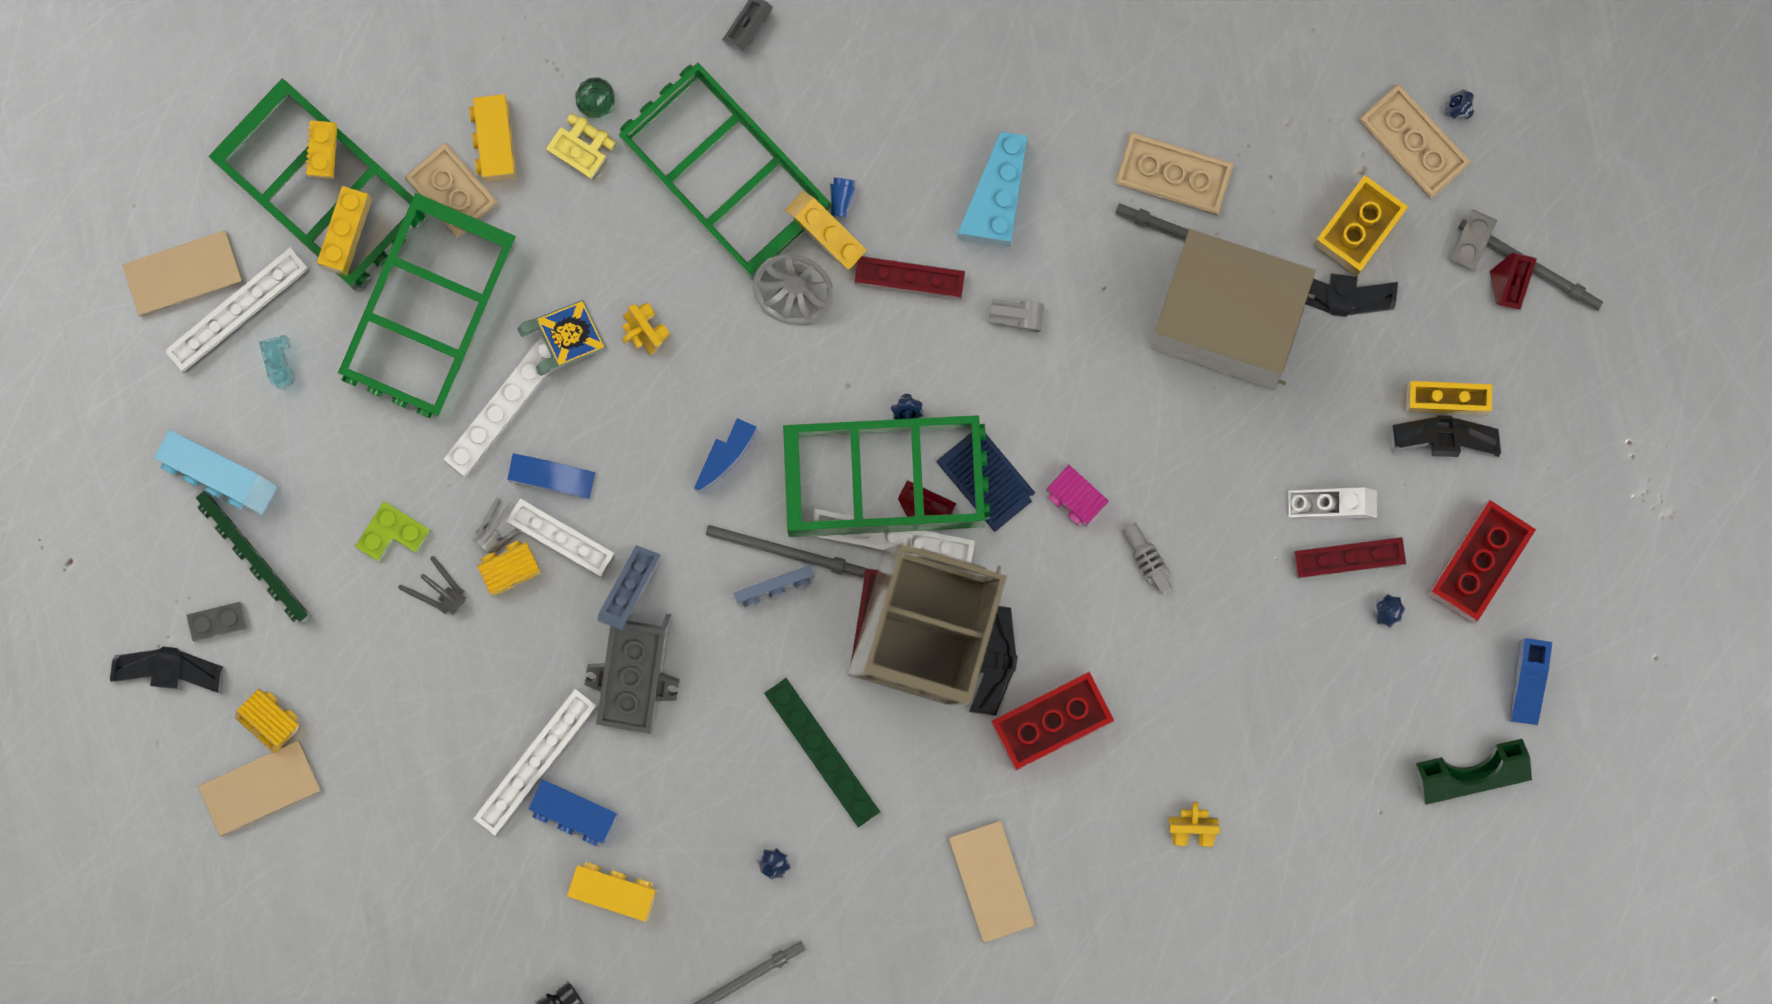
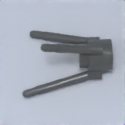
M431 556L430 560L452 589L447 587L444 590L425 574L421 575V579L440 594L438 600L442 603L404 585H399L398 588L438 608L444 614L449 611L454 615L467 599L462 595L464 590L455 583L436 557Z

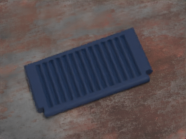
M971 432L939 458L936 463L976 510ZM986 434V440H981V450L987 451V466H982V476H988L989 492L983 493L984 503H989L990 519H985V522L996 532L1032 502L1029 497L1033 496L1035 491Z

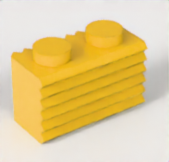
M310 121L308 123L310 125L308 128L310 132L307 139L309 149L306 150L308 152V155H306L308 158L306 163L308 165L305 166L307 169L305 173L309 178L334 179L337 124L335 122Z
M520 540L515 541L505 547L506 552L498 556L493 552L481 558L482 563L477 565L492 597L542 574L527 542L521 544Z
M258 688L237 709L235 719L267 746L268 749L276 753L298 731L300 724L297 722V716L291 710L286 709L284 711L277 705L278 700L269 691L264 693Z

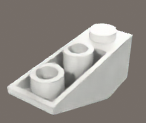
M1366 487L1289 490L1288 517L1331 519L1377 518V491Z

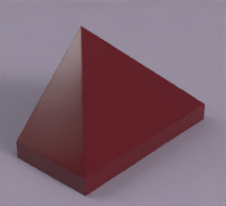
M1513 252L1489 271L1496 304L1521 310L1537 258Z
M908 480L898 497V501L907 517L915 516L914 483ZM923 488L924 516L951 515L956 506L955 502Z

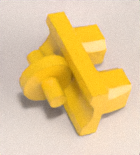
M634 303L627 308L628 311L622 316L627 322L622 326L626 332L622 342L624 345L633 342L637 349L643 346L648 354L652 355L657 352L661 344L668 338L670 332L662 323L652 329L648 321L655 316V312L649 303L638 307Z
M1192 801L1191 809H1181V817L1169 816L1168 825L1170 833H1172L1173 844L1175 846L1188 845V835L1191 833L1199 834L1198 843L1200 846L1213 847L1216 834H1220L1218 818H1208L1209 810H1198V802Z

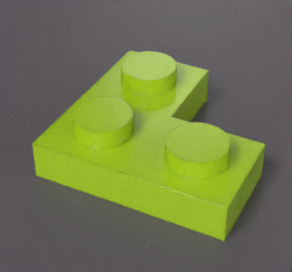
M383 501L354 547L379 562L393 539L417 553L431 530Z

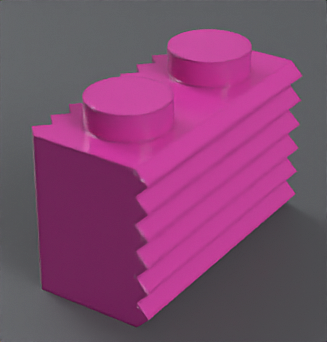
M1069 464L1046 489L1049 493L1047 499L1057 508L1062 505L1069 511L1067 517L1077 526L1083 524L1087 527L1109 502L1107 498Z

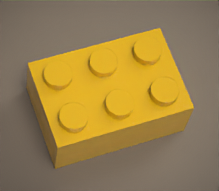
M1364 175L1313 245L1355 276H1358L1405 213L1408 206Z

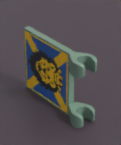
M584 300L538 318L524 321L517 328L521 337L537 330L542 335L552 358L545 359L536 366L540 376L606 348Z

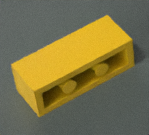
M500 94L473 98V106H469L470 121L476 123V132L472 133L474 149H479L480 159H475L477 175H482L484 182L516 178L506 95Z
M342 186L317 260V264L321 269L344 276L348 275L372 202L369 194Z
M804 191L784 210L837 263L848 270L867 251L814 197Z
M1410 381L1406 389V412L1487 416L1492 412L1493 384Z
M585 862L584 866L577 865L567 897L638 920L648 921L657 890L651 889L653 883L638 878L636 883L625 880L626 874L611 870L610 875L599 872L601 866Z

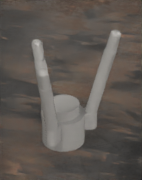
M500 498L495 499L482 524L475 531L477 535L473 538V541L487 553H490L493 549L499 551L505 543L521 532L515 528L498 540L501 534L496 529L513 508L514 504L511 502L491 526L488 525L500 503Z

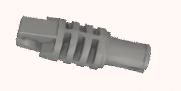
M1136 522L1123 529L1124 535L1134 550L1132 557L1148 584L1156 583L1162 594L1171 590L1172 587L1165 577L1170 574V571L1154 544L1147 542Z

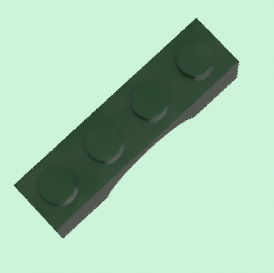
M1523 739L1496 744L1493 752L1487 759L1471 767L1461 768L1452 766L1443 757L1416 763L1418 787L1425 805L1532 780L1530 755Z

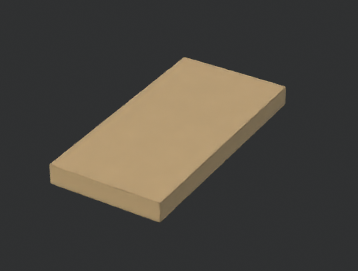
M1397 84L1358 119L1362 126L1430 200L1472 163L1400 84Z
M1131 132L1115 185L1218 216L1234 163Z
M226 230L122 264L139 316L243 282Z
M296 741L279 749L276 753L272 752L198 786L219 836H224L321 791L300 741Z
M1001 821L950 837L951 848L983 943L1036 926Z

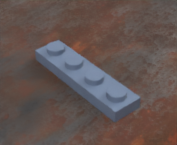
M637 545L634 547L602 606L597 621L623 631L660 561V554Z

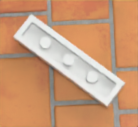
M521 498L506 521L509 525L600 578L614 556L612 551Z

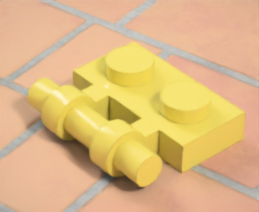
M571 113L566 120L567 123L574 126L571 132L560 127L546 150L592 180L606 159V156L599 152V149L604 146L612 151L617 142L610 138L609 133L603 129L599 131L590 125L589 120L583 116L579 118ZM584 133L594 139L591 145H588L578 138L580 134Z

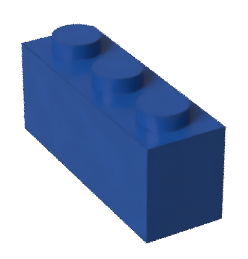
M543 779L528 808L534 812L533 818L546 824L551 819L559 823L557 829L570 835L575 830L584 835L583 841L596 847L599 842L606 843L619 815Z

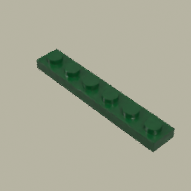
M205 491L200 493L196 497L200 503L197 506L199 511L207 519L210 517L214 519L218 524L214 528L224 540L229 537L235 546L232 547V550L241 560L246 558L252 565L249 568L251 573L259 581L264 579L270 586L266 590L276 602L281 599L287 608L284 609V612L294 623L298 620L300 623L305 624L311 619L310 613L212 496Z
M783 679L764 693L856 826L859 828L878 815L880 810L788 679Z

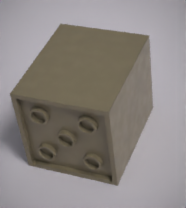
M1189 229L1154 333L1151 350L1273 390L1276 389L1278 383L1286 385V381L1280 380V377L1284 371L1304 311L1307 297L1312 299L1315 297V295L1309 293L1316 270Z
M908 538L906 545L899 544L884 549L848 675L949 706L970 705L1007 576L1000 574L1002 566L999 565L996 572H993L985 567L923 548L910 547L912 539ZM906 553H910V554H914V555H917V556H921V557H924V558H927V559H930V560H934V561H937V562H940V563H944V564H947V565H950V566H954V567H957V568H960V569H963V570H967V571H970V572H973V573H977V574H980V575H983V576H978V575H975V574H972V573H968V572H965V571H962V570H958V569H955V568H952V567H948V566H945V565H942V564H939V563H935V562H932V561H929V560H925V559H922V558H919V557H916V556H912V555H909V554H906Z

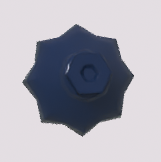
M1462 89L1460 92L1451 95L1450 99L1446 102L1445 115L1453 119L1461 117L1468 119L1472 117L1475 112L1472 108L1474 101L1473 93Z
M903 394L890 408L893 412V419H914L924 415L922 402L913 399L911 394Z
M1387 594L1382 599L1376 601L1373 614L1376 616L1378 625H1386L1391 628L1395 623L1402 621V615L1406 609L1401 603V597H1393Z
M778 848L773 850L764 849L762 856L757 860L760 866V873L768 876L771 880L785 878L786 872L791 869L788 856L781 853Z

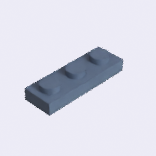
M811 565L734 592V596L738 605L743 604L744 607H749L759 603V598L769 594L770 598H774L786 593L784 588L795 585L796 589L811 584L810 579L815 578Z

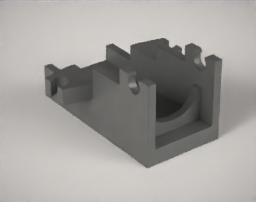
M666 613L662 626L628 621L623 631L610 626L605 663L588 664L586 673L593 672L596 674V678L590 679L586 677L584 684L601 691L596 725L650 734L653 728L656 701H676L678 692H670L668 686L672 685L678 688L680 679L662 673L672 614Z

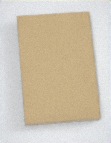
M446 142L404 177L418 194L478 220L499 204ZM443 221L457 239L466 232Z

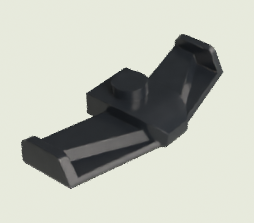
M1331 273L1329 284L1313 278L1309 293L1315 295L1314 299L1307 297L1305 304L1338 317L1394 310L1398 282L1357 287L1358 276Z
M1437 415L1433 418L1394 424L1391 428L1390 441L1392 453L1431 445L1432 456L1459 457L1461 453L1460 446L1494 454L1496 457H1500L1501 454L1499 429L1448 415Z
M998 606L979 672L984 673L969 713L996 716L1012 675L1016 671L1018 656L1016 655L1011 607Z
M163 646L156 650L115 655L111 664L110 682L151 677L150 686L179 689L181 679L220 694L223 666L182 652L178 648Z

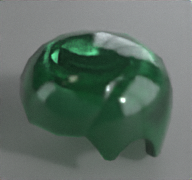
M589 77L581 81L574 94L578 110L588 118H601L609 114L615 104V94L612 85L601 77Z

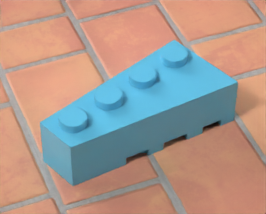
M1000 132L957 233V239L1007 247L1011 246L1027 142L1026 135Z
M170 429L154 459L162 463L160 468L175 476L178 471L184 474L182 478L184 481L196 487L201 483L207 486L204 491L219 498L222 494L228 497L227 503L239 509L245 506L261 515L264 514L278 486L260 475Z

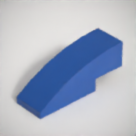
M737 418L727 442L715 440L694 487L696 492L702 493L718 482L734 467L750 446L758 431L757 426Z
M513 453L507 480L511 483L536 487L541 490L590 499L595 472Z

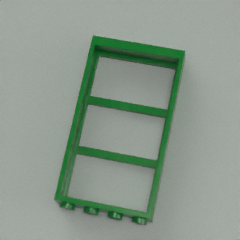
M697 62L694 66L690 64L684 68L679 74L681 78L674 84L668 83L660 91L659 94L661 96L654 103L652 101L647 102L640 109L639 112L641 114L634 121L632 119L626 121L621 126V133L618 135L626 147L752 280L762 263L783 252L805 230L793 220L750 261L746 262L714 228V225L779 165L806 193L814 197L826 210L831 207V203ZM699 79L731 112L732 116L671 172L665 175L632 139ZM740 122L773 159L706 219L673 182Z
M282 78L208 157L313 254L319 257L321 248L314 240L329 226L336 203L305 234L270 202L308 160L306 157L308 155L306 151L309 149L308 146L263 194L227 163L288 96H291L317 121L331 122ZM337 128V139L369 167L350 188L361 191L377 175L410 205L413 196ZM419 210L416 211L408 232L413 227L417 229L425 221L426 213ZM404 218L351 274L348 273L347 276L335 274L353 290L357 287L362 288L370 280L371 276L369 274L375 267L381 268L385 264ZM407 235L405 236L402 245H403V244L405 243V241L407 240V238H408Z
M415 192L338 370V374L342 375L341 381L355 387L357 382L368 386L367 392L381 397L383 393L392 396L391 402L404 408L408 404L418 408L416 413L431 419L433 414L439 416L516 236ZM417 210L502 246L482 294L397 257ZM392 266L478 302L459 349L373 313ZM369 321L454 357L435 405L348 369Z
M979 415L783 425L788 537L985 528V519H990L989 503H984L983 493L989 492L988 476H982V466H987V451L981 450V440H986L985 424H980ZM972 428L976 513L924 516L920 431ZM911 431L915 516L863 519L859 434ZM850 434L854 519L802 522L799 437Z

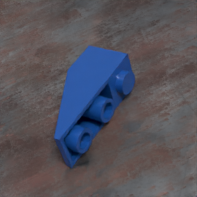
M1528 638L1520 640L1510 722L1538 725L1549 673L1552 642Z

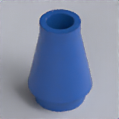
M833 177V184H830L831 215L847 217L857 188L854 187L855 180Z

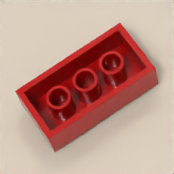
M1487 501L1431 587L1428 595L1473 624L1476 623L1536 529L1493 501Z
M1088 672L992 720L991 725L1014 770L1017 771L1113 723L1115 720L1091 673Z

